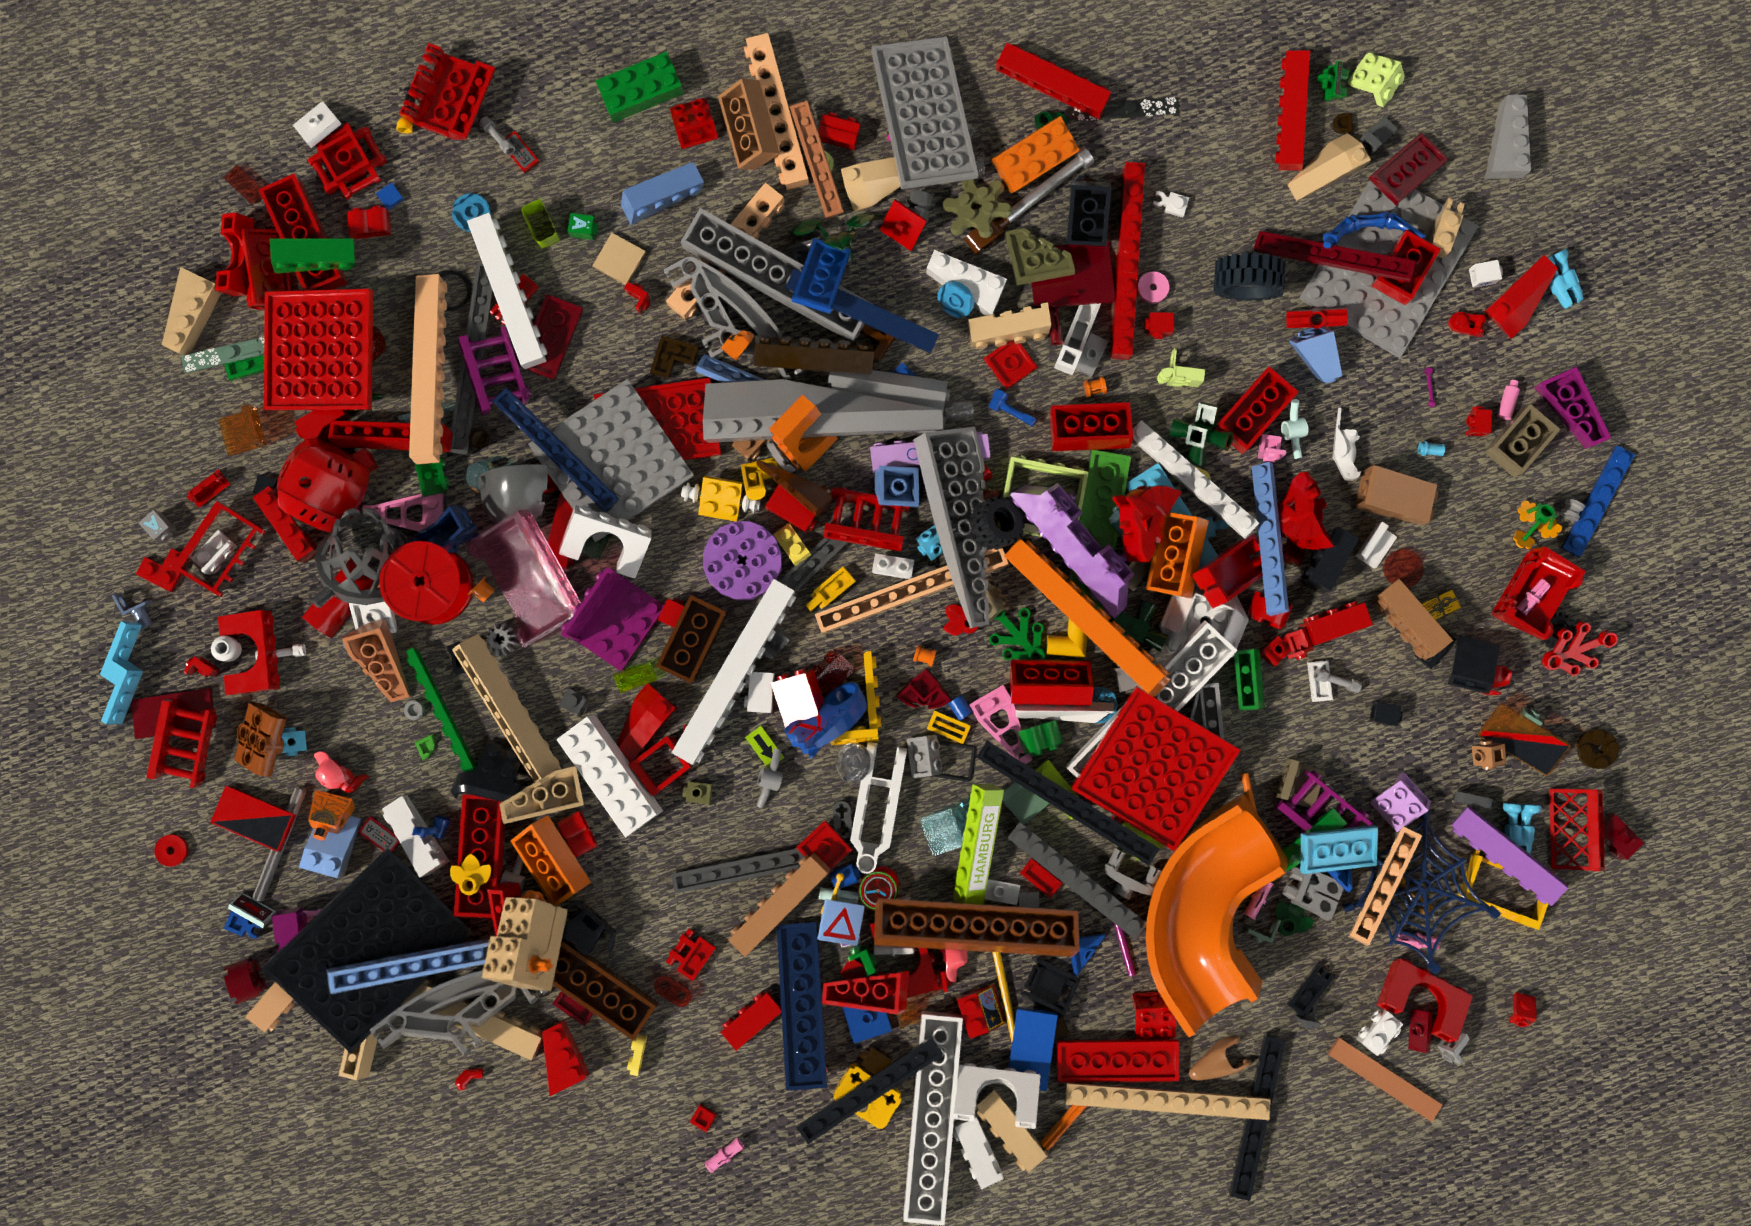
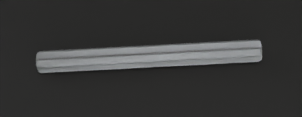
M300 787L294 789L286 809L287 811L298 815L306 794L305 789ZM289 835L282 852L271 849L253 894V899L257 901L265 900Z

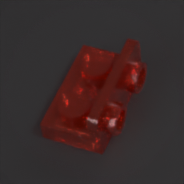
M836 649L829 651L824 656V660L811 669H814L819 688L825 695L838 687L856 670Z

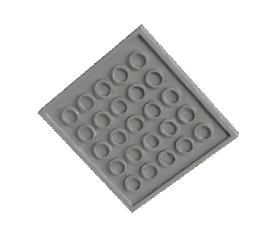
M628 379L550 429L620 499L607 512L611 517L623 518L629 521L694 477ZM533 441L528 444L541 464L547 465L548 474L573 510L575 505L587 506L599 513L603 512ZM597 532L591 536L597 542L610 532Z

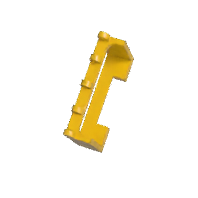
M1474 849L1466 871V878L1471 888L1481 862L1499 869L1503 868L1500 864H1493L1488 859L1480 856V850L1477 851L1476 849ZM1463 880L1460 888L1469 900L1479 903L1470 895V891ZM1482 900L1489 906L1493 905L1501 913L1500 916L1537 930L1540 929L1548 903L1543 904L1537 900L1533 915L1529 918Z

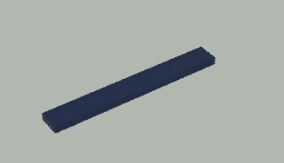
M793 270L786 289L795 291L801 275L800 271ZM838 289L832 307L833 310L931 354L939 334Z
M507 387L492 400L603 512L607 513L620 500Z

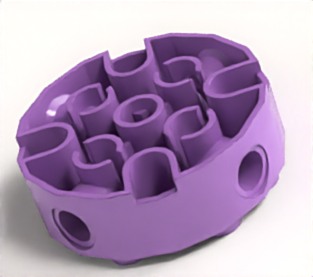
M735 521L720 527L709 538L703 552V569L709 583L723 596L736 601H752L764 596L773 579L778 581L782 571V552L775 537L763 526L750 521ZM741 557H743L744 559L748 558L746 559V565H738V563H740L739 559Z

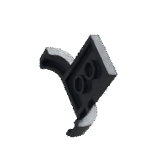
M487 740L475 773H459L455 778L451 793L455 799L458 798L459 794L466 793L503 802L526 788L515 783L522 763L511 745Z

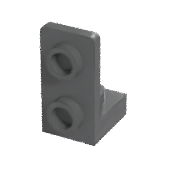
M1384 116L1360 138L1359 142L1362 143L1367 154L1371 157L1397 131V127Z

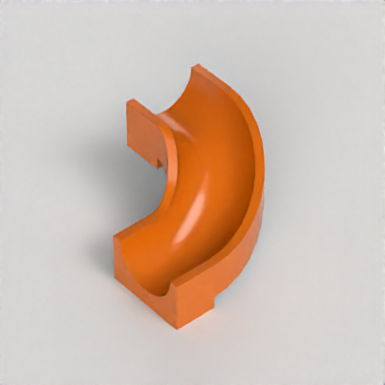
M1244 794L1212 812L1209 817L1197 824L1183 838L1163 868L1149 904L1146 922V947L1151 974L1164 1002L1188 1037L1196 1034L1197 1030L1208 1019L1227 1006L1244 999H1249L1251 1003L1257 1000L1263 981L1240 948L1237 949L1233 939L1234 915L1240 903L1248 895L1286 873L1289 859Z

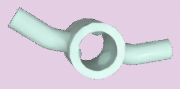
M1298 399L1291 401L1290 420L1283 421L1281 424V432L1284 439L1291 440L1295 459L1302 458L1299 438L1308 435L1307 421L1304 418H1298Z

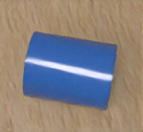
M962 694L948 703L959 721L973 712Z

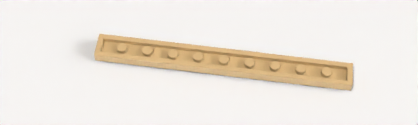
M1066 1082L1065 1103L1067 1105L1269 1120L1270 1099L1265 1097Z

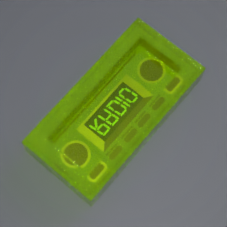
M651 661L613 674L620 693L657 681Z

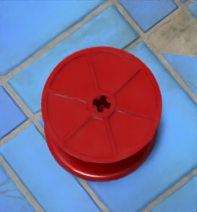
M415 541L400 546L389 555L381 569L380 591L385 603L394 613L408 620L430 625L447 623L457 618L466 609L472 597V593L470 595L468 593L473 588V577L466 562L456 553H448L442 547L431 542Z

